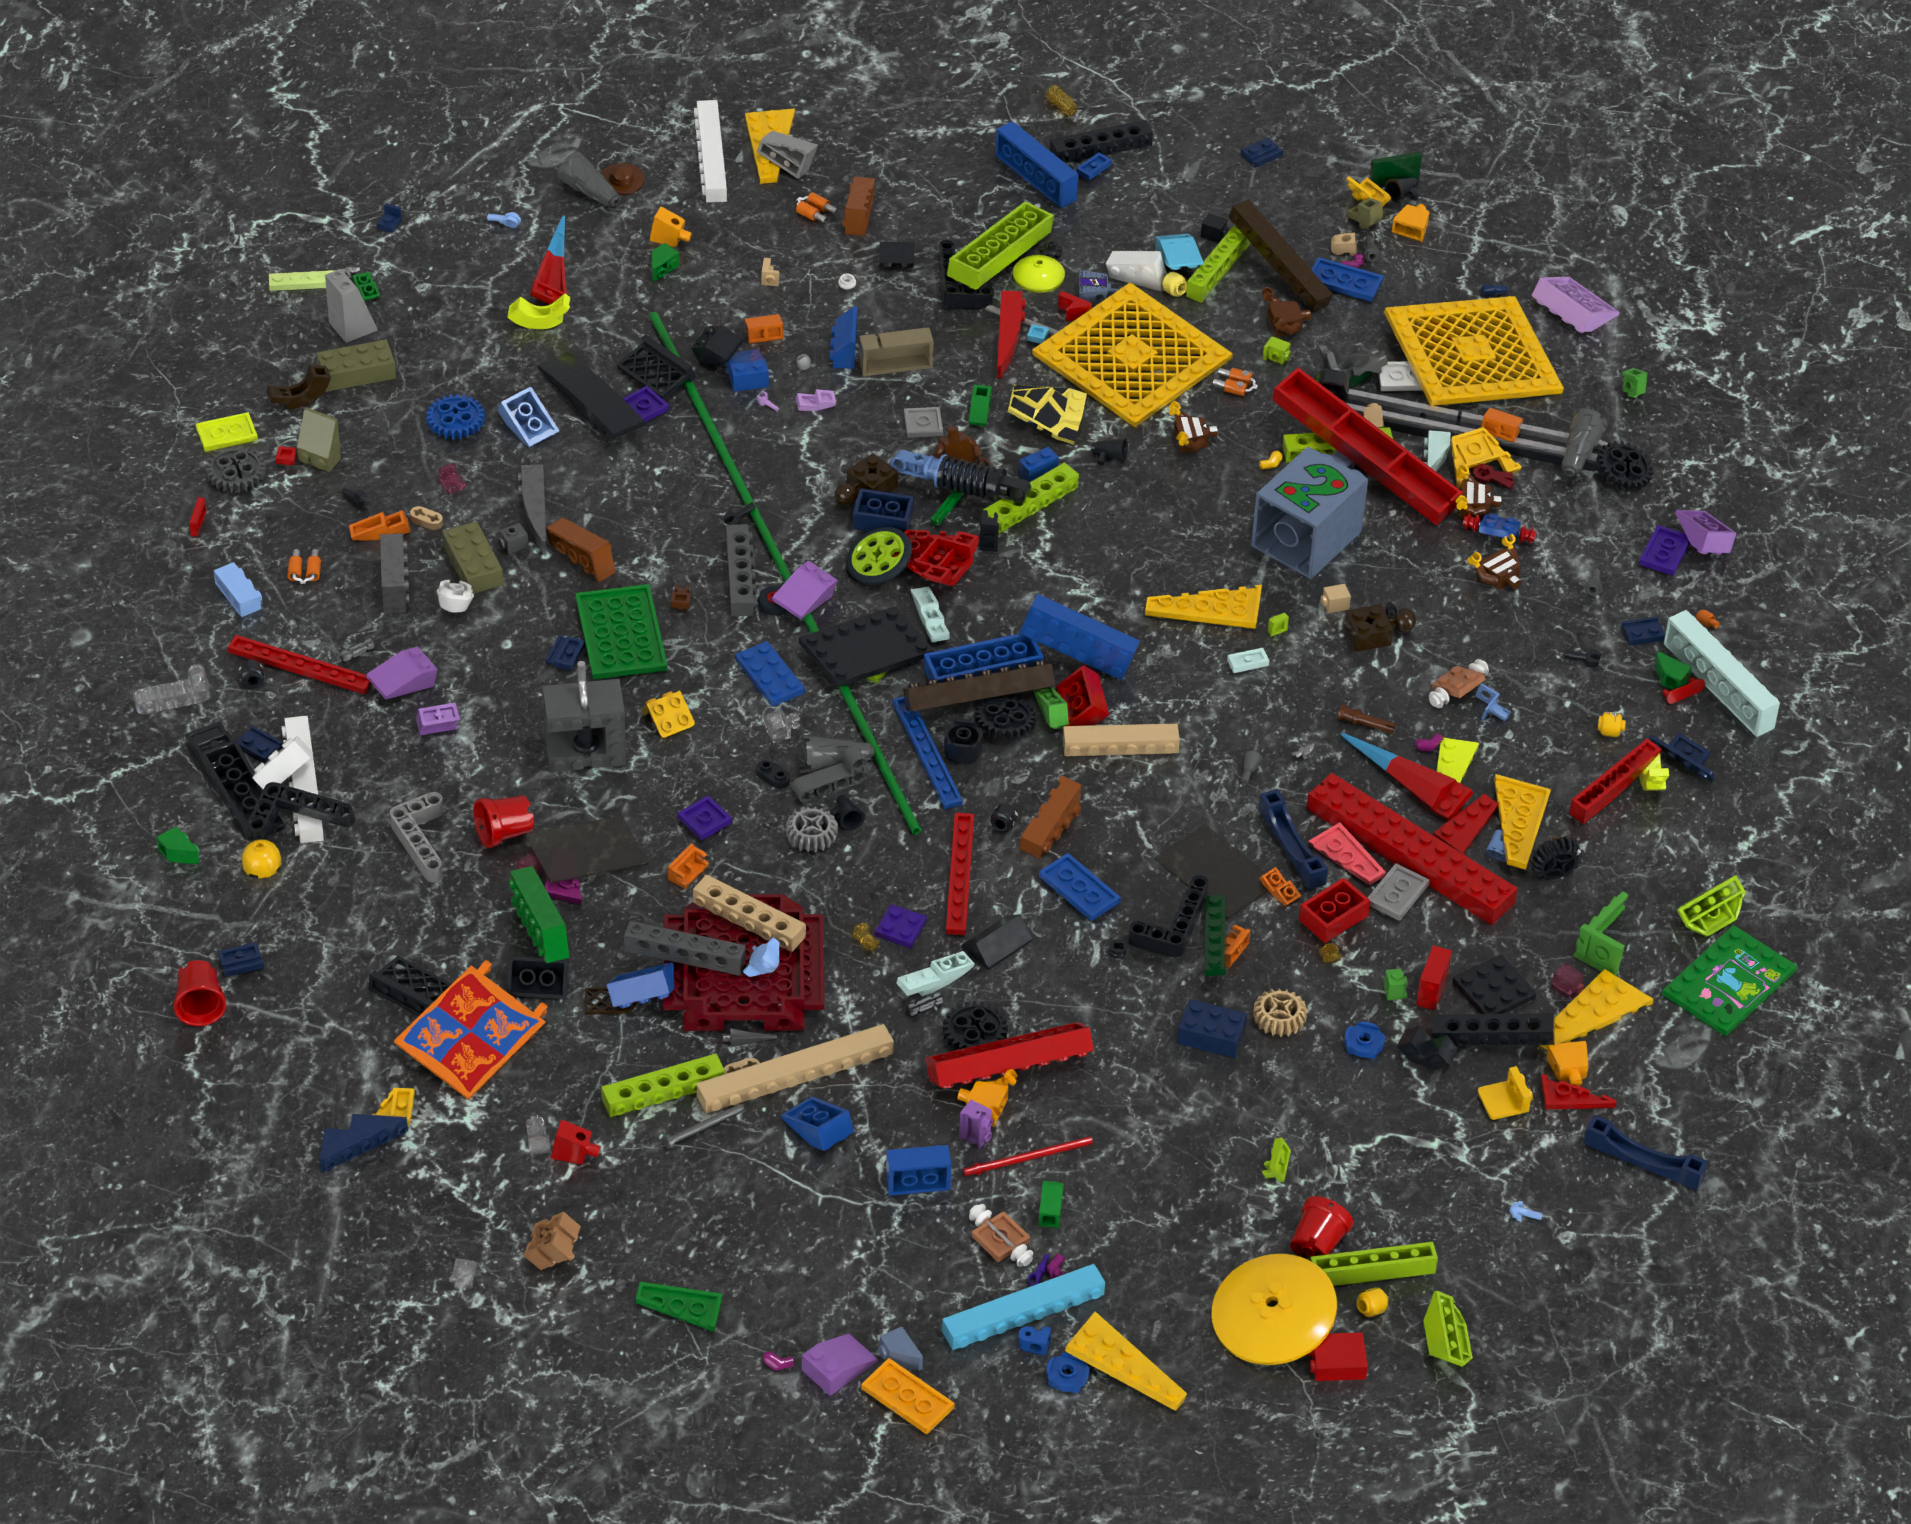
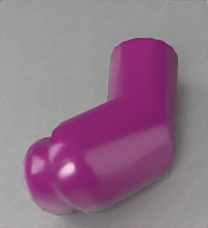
M1355 254L1354 260L1341 261V264L1358 268L1364 262L1363 255Z
M1438 733L1430 740L1418 738L1415 741V746L1419 751L1431 752L1441 743L1443 738Z
M1056 1254L1047 1266L1051 1279L1064 1275V1271L1061 1272V1268H1059L1065 1261L1061 1254Z
M770 1351L763 1354L764 1363L775 1371L794 1367L792 1356L780 1358Z

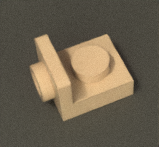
M764 258L761 285L779 286V271L774 270V266L771 265V258Z

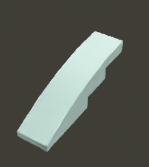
M929 586L911 589L916 609L931 642L950 639L949 631L944 624V617L939 610V603Z

